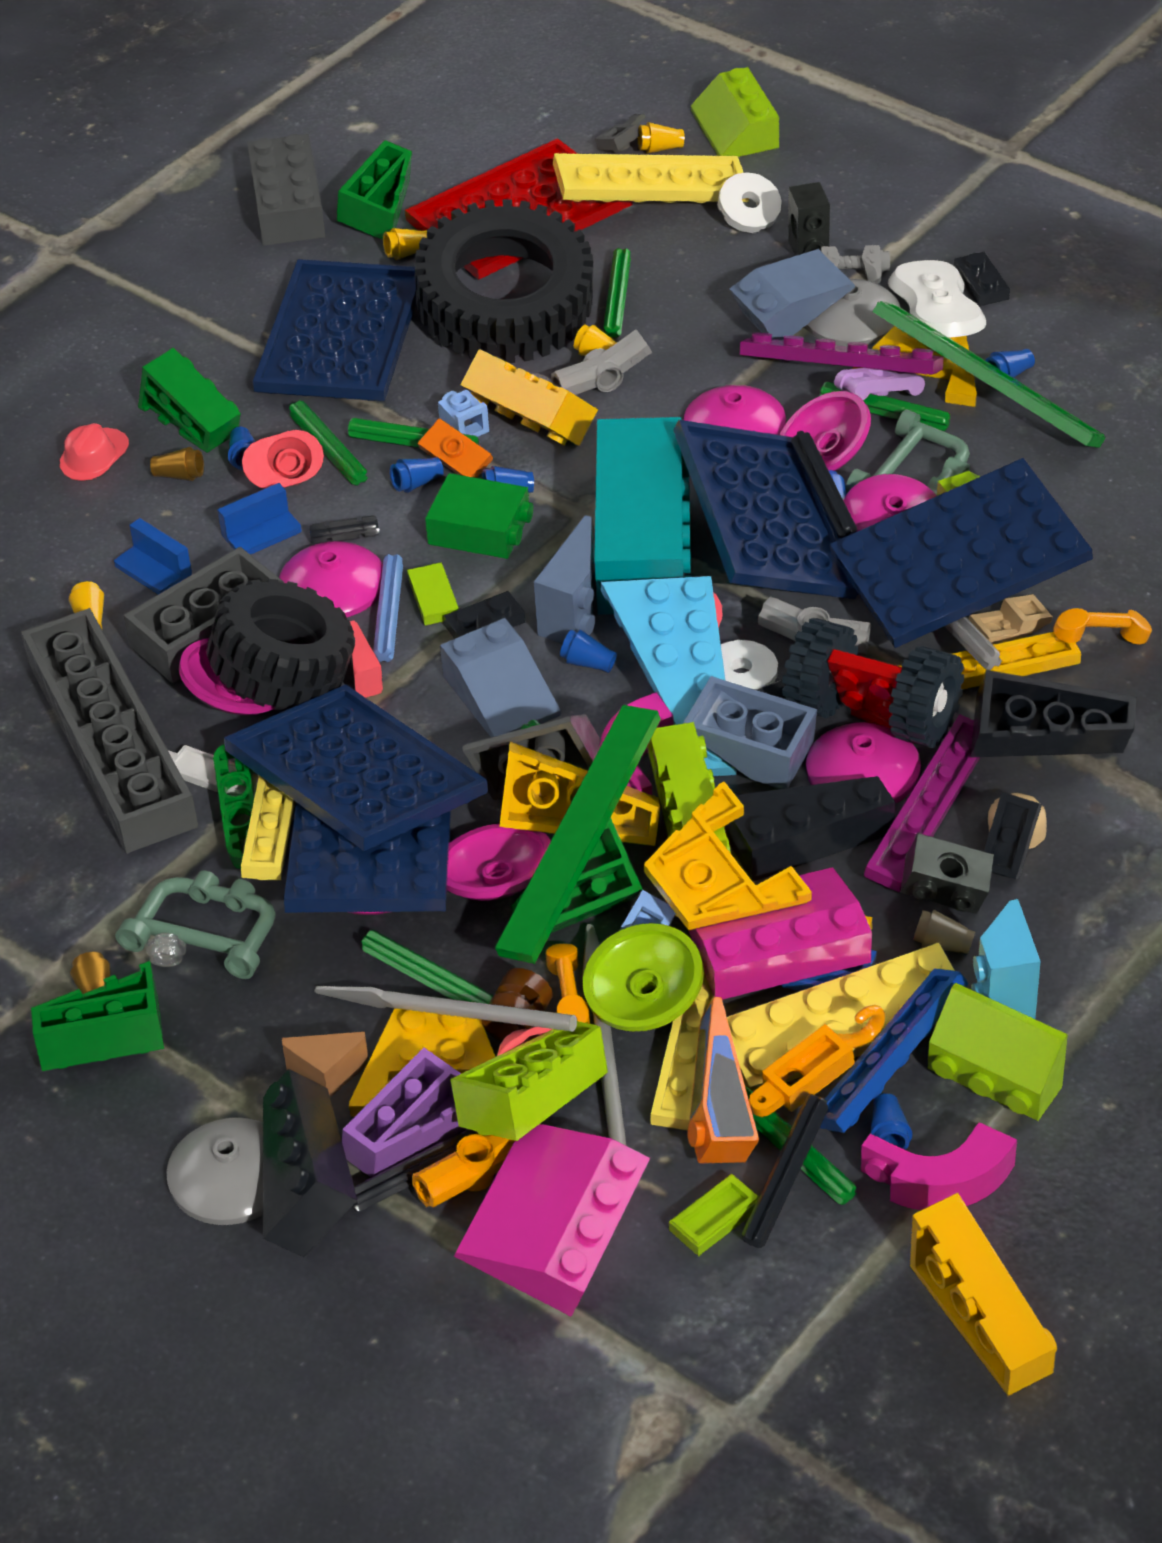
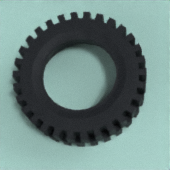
M503 199V206H495L494 200L485 201V208L479 209L476 203L469 204L465 214L458 208L451 212V221L443 216L438 220V228L431 226L427 230V238L422 237L419 243V250L416 251V300L421 321L424 326L428 325V332L433 338L439 335L440 344L447 347L453 342V352L462 355L467 349L469 350L470 359H474L479 349L495 357L506 356V362L515 363L516 355H523L524 362L533 360V352L538 351L542 357L550 354V345H553L557 350L565 346V337L572 341L577 335V328L580 329L585 325L586 317H590L593 301V254H591L590 244L588 241L584 242L585 235L580 229L575 231V224L570 219L562 223L561 213L554 211L548 216L547 207L538 204L535 210H531L530 202L521 200L519 207H513L512 199ZM507 255L536 261L549 268L552 274L540 289L529 295L514 299H493L468 289L460 281L456 272L473 261L486 257Z

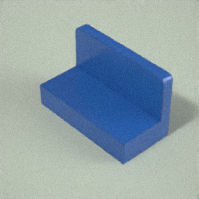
M280 483L217 509L223 538L234 550L241 547L250 555L302 532L301 524L289 512L286 490Z
M141 518L129 525L133 547L114 560L116 568L158 595L192 575L187 547Z

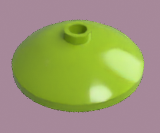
M646 923L634 925L611 935L593 952L584 970L583 992L592 1012L605 1024L624 1031L656 1029L677 1019L693 1004L703 983V961L695 943L682 931L664 924Z

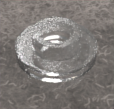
M161 933L146 943V953L150 956L152 964L171 967L181 963L182 956L186 953V943L178 939L174 934Z

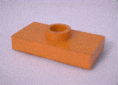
M440 418L418 442L421 450L433 458L438 457L444 466L457 475L477 478L493 460L491 453Z

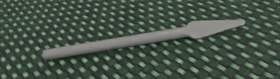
M587 924L585 928L582 978L589 958L600 945L592 924ZM593 1013L594 1025L601 1027L608 1073L601 1077L608 1136L627 1146L611 1026L602 1022Z
M316 986L314 990L320 995L377 1008L389 1007L571 1032L575 1031L577 1026L575 1015L390 992L373 987Z

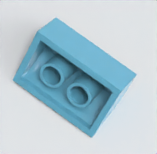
M1018 899L1010 900L980 937L979 956L973 957V967L977 983H972L971 990L1035 1019L1041 961Z

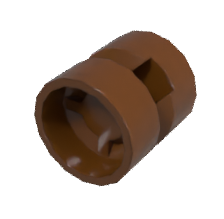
M513 968L507 971L496 990V995H493L489 1004L545 1011L553 994L548 982L540 975L524 968ZM481 1020L485 1030L500 1042L513 1031L533 1027Z

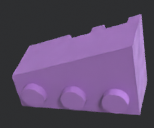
M423 1048L343 1128L342 1144L347 1161L372 1178L466 1130V1128L459 1127L450 1080L461 1073L426 1048Z

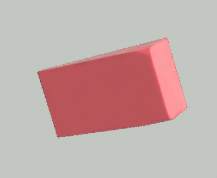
M355 620L350 621L355 637V647L352 653L355 691L365 698L381 694L383 690L381 665L358 623Z

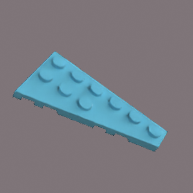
M711 576L601 582L600 590L605 600H608L612 606L614 617L618 625L623 627L630 641V648L654 693H658L672 713L674 725L683 724L709 678L713 676L725 680ZM706 747L707 758H704L707 769L712 770L713 776L737 774L735 767Z

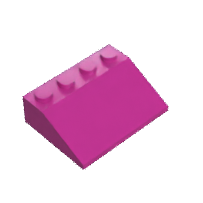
M833 867L799 875L812 891V900L807 903L688 930L692 941L700 952L704 973L713 997H721L723 1000L871 963L872 931L859 901Z
M543 1124L537 1125L512 1145L454 1257L572 1317L650 1158L612 1138Z

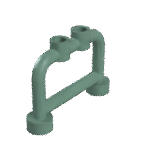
M906 409L901 413L895 428V434L904 439L873 476L893 474L921 438H924L956 452L954 457L950 456L946 460L939 476L932 477L927 485L937 495L939 480L970 471V464L967 463L970 456L969 447L957 436L921 423L920 414ZM854 469L846 483V492L848 493L856 484L871 477V474L860 469Z
M203 870L198 873L195 880L174 877L158 883L148 895L135 918H127L122 922L115 937L123 948L132 952L142 951L151 935L226 953L228 955L224 960V966L227 971L237 978L249 979L260 964L257 951L270 931L276 914L273 905L266 898L254 894L255 888L250 882L244 879H237L231 888L218 886V877L210 871ZM172 893L189 894L194 901L202 904L208 903L209 900L222 902L235 912H243L247 908L255 910L260 914L245 942L153 919L164 899Z

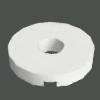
M748 172L735 174L725 181L718 194V208L725 216L724 220L739 231L756 233L760 232L761 229H768L773 226L781 211L782 200L778 189L770 180L759 174ZM742 199H752L757 207L749 208L745 206Z
M735 640L721 644L726 681L754 690L775 682L778 677V661L774 653L765 645L749 640ZM739 668H744V669H748V670H749L748 672H745V673H737V672H734L735 669H739Z

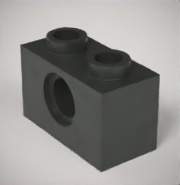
M815 182L790 186L788 240L795 256L816 249L821 251V247H829L830 203L821 183Z
M918 833L906 854L900 893L914 896L919 900L932 901L953 907L958 911L977 914L989 893L994 854Z

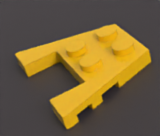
M893 326L872 348L880 350V346L893 345L899 346L900 352L912 353L913 349L932 350L896 326ZM967 336L950 338L969 350ZM933 350V355L942 356ZM943 357V370L934 375L915 373L921 376L949 380L945 392V403L976 406L977 392L974 375L947 358Z
M725 782L720 783L713 790V796L704 805L700 804L692 812V818L680 831L675 830L644 863V873L688 930L796 906L812 900V891L792 866L755 885L716 836L714 831L744 815L743 804Z
M394 1009L349 1101L350 1116L355 1117L423 1048L429 1050L461 1074L495 1058L481 1020Z

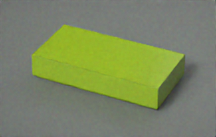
M442 562L407 570L408 580L425 626L444 622V615L459 610Z
M730 1174L670 1220L669 1231L699 1257L750 1217L759 1196L733 1174Z

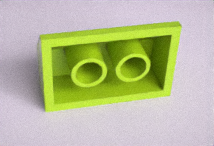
M748 67L734 68L731 71L719 73L691 105V112L718 156L740 157L779 148V116Z
M955 983L950 990L929 1041L928 1069L934 1071L942 1078L951 1079L970 1088L980 1096L989 1097L1009 1107L1015 1113L1024 1114L1039 1121L1062 1088L1068 1034Z

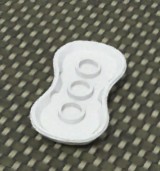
M924 260L899 265L888 279L889 287L909 304L910 314L949 338L978 333L986 326V318L980 307L963 295L965 284L959 271L947 262Z

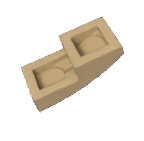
M1034 594L1006 598L1003 600L998 611L969 616L971 623L993 645L1030 635L1049 624L1053 618Z

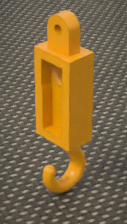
M870 1005L860 1010L855 1015L857 1023L861 1024L869 1017L871 1018L865 1027L854 1033L836 1034L824 1024L762 1071L764 1084L753 1091L749 1097L752 1113L759 1117H765L772 1114L782 1105L790 1112H793L803 1104L808 1095H815L855 1065L853 1048L871 1042L881 1032L886 1016L883 1008L878 1005ZM797 1072L804 1076L791 1087L784 1082Z

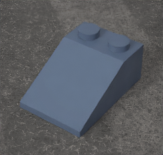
M819 249L756 268L733 285L730 291L742 313L762 333L772 334V339L783 340L784 336H793L854 289L855 285Z
M585 515L534 581L538 636L563 644L570 630L576 632L582 630L590 635L594 629L595 570L592 517Z
M506 618L440 645L443 677L490 737L521 730V726L530 720H536L542 724L561 716V710L523 639Z
M711 676L683 724L694 722L697 735L704 736L706 747L750 779L776 788L786 789L789 788L814 742L817 709Z

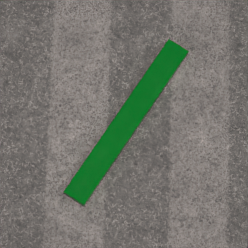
M877 302L873 313L1084 445L1101 447L1106 437L1100 431L894 303Z
M622 705L495 947L498 956L532 964L536 963L661 720L657 710Z

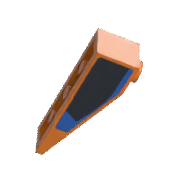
M713 997L700 1020L690 1121L687 1132L689 1144L695 1149L698 1163L746 1162L759 1141L721 997Z

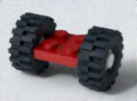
M811 618L809 623L805 622L802 625V632L798 631L795 635V645L791 644L788 651L791 655L789 660L786 659L784 668H787V672L783 675L782 683H785L786 686L782 691L786 700L817 709V716L823 718L833 716L836 709H840L843 703L855 710L868 709L889 719V725L892 726L890 731L895 735V738L930 748H935V745L939 746L941 744L942 738L944 739L948 734V727H952L955 721L953 718L955 712L958 713L960 707L958 700L963 694L961 684L964 682V675L961 673L964 666L963 663H960L961 658L959 656L918 646L915 648V651L912 650L908 654L909 660H904L901 665L902 667L858 656V646H855L858 639L857 635H854L855 631L853 628L818 618Z

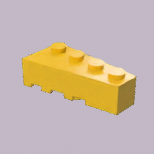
M480 349L477 351L460 384L471 391V394L480 403L484 402L488 405L490 401L496 404L495 411L513 420L516 414L523 418L520 424L538 433L541 427L548 430L547 437L565 446L567 440L580 446L598 411L597 408L570 391L559 388L542 378L539 379L519 367L516 369L515 366Z
M510 741L499 827L556 833L588 771ZM626 786L611 815L621 842L655 846L660 813L659 798Z
M956 1193L913 1214L910 1267L1007 1396L1052 1374L1054 1371L1055 1353L1057 1352V1345L1048 1329L1043 1328L960 1195Z

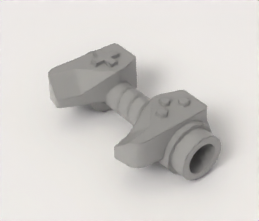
M867 245L864 247L862 255L840 256L835 246L821 247V252L838 269L863 268L868 281L879 284L883 271H890V252L880 250L879 245Z

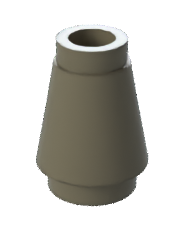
M923 910L913 941L922 943V948L939 943L944 951L968 954L976 931L968 929L936 910H933V913Z

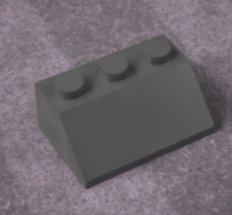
M582 714L463 745V752L476 773L487 779L488 793L493 800L503 798L510 741L588 771L600 749V738L587 715Z

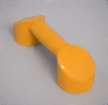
M1081 608L1068 609L1058 616L1053 627L1054 634L1060 640L1068 643L1079 642L1086 627L1121 628L1120 633L1122 637L1133 644L1146 643L1152 632L1149 622L1134 610H1129L1128 613L1087 612Z
M568 943L552 945L546 949V966L552 974L558 975L562 999L557 1005V1013L575 1015L577 1021L590 1024L588 1005L582 997L578 996L574 971L578 967L577 947Z

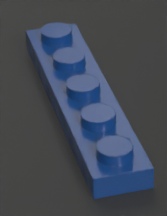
M933 969L858 1058L855 1065L848 1070L826 1096L825 1100L827 1101L828 1111L820 1128L845 1133L847 1129L856 1124L860 1113L872 1099L881 1094L885 1083L897 1069L906 1064L911 1052L921 1040L931 1034L953 985L958 983L966 987L969 984L960 971Z

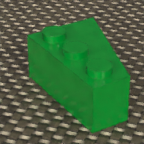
M384 140L338 191L337 221L383 240L385 232H390L392 228H396L410 182L412 151Z
M170 349L142 367L138 408L144 412L151 409L160 415L158 421L165 426L171 422L180 428V436L206 453L230 439L231 431L239 427L241 413L236 404L231 400H227L217 390L214 383L210 379L204 378L194 368L193 363L187 357H183L176 349Z
M611 817L551 933L632 901L643 890ZM524 893L511 906L513 913Z
M151 961L140 964L139 972L119 980L116 975L103 979L104 986L82 994L80 989H77L31 1008L33 1036L42 1071L63 1069L79 1064L106 1061L112 1058L144 1054L164 1049L158 994Z

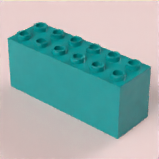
M681 417L597 419L595 578L598 615L614 614L612 606L608 600H605L600 590L601 582L691 577L684 576V573H691L690 474L673 431Z

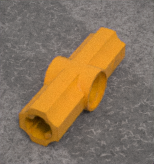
M471 1134L465 1136L459 1141L456 1152L412 1175V1185L417 1192L418 1198L426 1207L431 1206L434 1208L465 1190L481 1191L491 1185L494 1174L499 1172L515 1141L494 1135Z

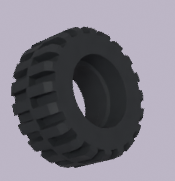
M259 579L252 580L246 585L242 583L223 596L220 605H218L206 649L210 666L215 675H220L221 682L227 688L232 687L235 689L236 695L243 699L248 697L254 700V704L263 707L265 704L274 706V709L283 711L286 708H293L341 687L355 647L354 631L343 610L340 607L335 608L333 601L328 597L317 595V591L309 587L306 589L297 586L298 583L290 581L280 583L278 579H268L265 582H261Z

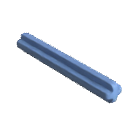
M388 554L383 559L373 652L379 663L382 661L390 662L394 657L403 572V558L398 554L394 556Z

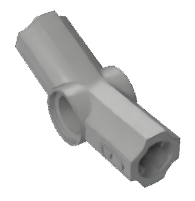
M635 329L609 349H594L585 356L583 362L551 373V381L553 385L564 388L574 395L595 388L602 392H610L621 384L624 372L647 357L652 351L640 333Z
M771 596L763 603V608L758 616V624L796 641L795 635L798 631L802 632V625L805 622L809 623V619L818 618L853 628L855 631L854 635H857L858 639L855 646H858V653L867 654L871 623L830 618L828 612L822 608L808 607L800 609Z

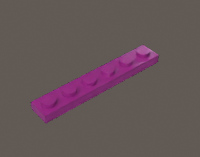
M762 332L752 333V337L740 341V355L929 375H934L943 370V356L933 355V350L913 349L912 353L900 352L899 346L883 345L880 346V350L868 349V344L862 342H849L847 346L835 345L836 341L832 339H816L815 343L804 342V337L784 336L783 340L772 339V334Z
M959 714L867 864L864 877L900 893L906 854L916 835L920 833L930 837L934 836L980 757L970 758L974 720Z

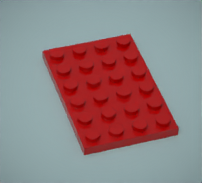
M557 138L406 209L405 217L406 221L418 231H426L431 226L438 228V220L443 216L451 221V212L458 208L465 214L469 204L476 203L478 208L482 209L485 208V201L494 200L495 206H503V199H512L513 207H519L522 200L530 202L531 210H535L538 204L546 206L548 216L557 211L562 214V223L570 219L575 224V231L592 226L632 206L633 201L614 200L613 202H604L601 200H583L574 202L563 200L553 167L554 153H578ZM507 255L486 257L465 265L464 268L480 280L510 264L516 263L523 259V257Z

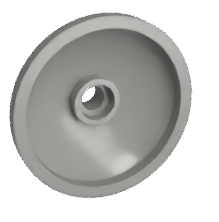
M850 279L854 283L855 288L805 326L816 338L835 340V345L847 346L849 342H862L869 345L879 342L894 326L873 313L877 302L894 303L899 307L900 304L897 298L883 286L868 280Z
M249 1118L215 1120L193 1130L179 1142L172 1152L167 1165V1183L171 1197L184 1213L196 1220L216 1225L244 1223L263 1215V1122Z

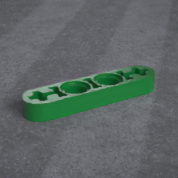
M223 744L214 753V768L226 848L232 865L241 869L243 854H241L242 844L240 839L247 838L250 820L241 826L232 825L231 821L241 814L251 817L255 790L252 771L241 761L235 758L237 771L230 772L229 760L235 757L225 751V744ZM242 785L246 787L245 791L240 795L230 796L226 794L232 786Z

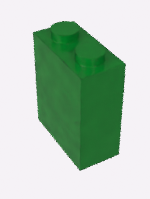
M448 473L425 517L428 545L508 559L513 547L518 546L521 542L522 529L525 523H530L533 516L534 506L532 502H529L528 487Z

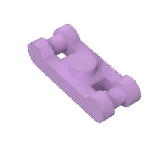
M859 368L840 371L835 377L834 384L839 390L854 393L864 400L870 393L886 396L890 391L902 390L916 396L923 391L925 381L921 376L910 372Z

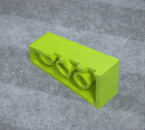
M694 722L656 728L647 745L667 838L675 830L680 831L692 818V812L700 804L704 805L713 796V790L715 789L712 770L707 769L704 758H707L705 739L703 735H697ZM723 826L714 831V833L730 852L729 841Z
M577 1021L576 1029L573 1032L552 1029L450 1079L459 1127L477 1131L479 1135H494L518 1141L608 1073L601 1027Z

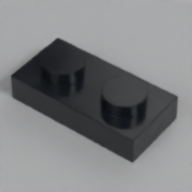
M985 252L972 253L954 259V267L959 271L964 280L965 287L979 307L1009 300L1010 288Z
M506 591L444 615V623L455 639L503 618H506L512 627L525 623V612L511 593Z
M1005 792L1001 793L984 848V852L994 854L992 872L1016 880L1020 878L1042 804Z

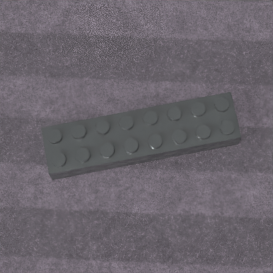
M89 608L22 631L21 634L28 664L126 854L198 828L193 796L92 610Z

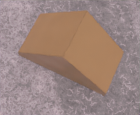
M365 1032L282 1038L287 1070L290 1069L328 1088L330 1098L364 1069L369 1062Z

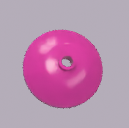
M725 385L708 390L695 398L687 407L684 420L780 435L786 424V414L781 403L761 389L746 385Z
M846 391L831 392L816 397L797 410L787 421L780 435L794 437L798 431L810 433L827 469L836 471L847 464L863 446L870 429L871 415L868 406L858 395Z
M882 474L869 477L856 484L846 494L843 501L858 531L932 499L937 495L925 484L911 477L898 474ZM891 505L899 506V508H894Z
M341 541L323 542L307 547L294 555L282 568L279 578L284 583L290 581L298 583L297 586L306 589L309 587L316 590L317 595L328 597L333 601L335 608L340 607L346 617H350L366 610L379 599L383 564L373 552L362 546Z
M209 638L196 641L184 650L179 663L180 677L189 691L206 705L236 715H255L274 709V706L265 704L263 707L254 704V700L248 697L243 699L236 695L235 689L232 687L227 688L221 682L220 675H215L207 657L206 649Z
M867 722L850 723L827 731L813 743L806 758V773L811 785L878 776L896 804L906 798L918 783L921 771L920 756L912 742L895 738V735L890 731L891 728Z
M500 823L479 827L459 836L450 842L447 890L460 897L480 901L502 899L526 890L551 842L550 838L544 832L499 827Z

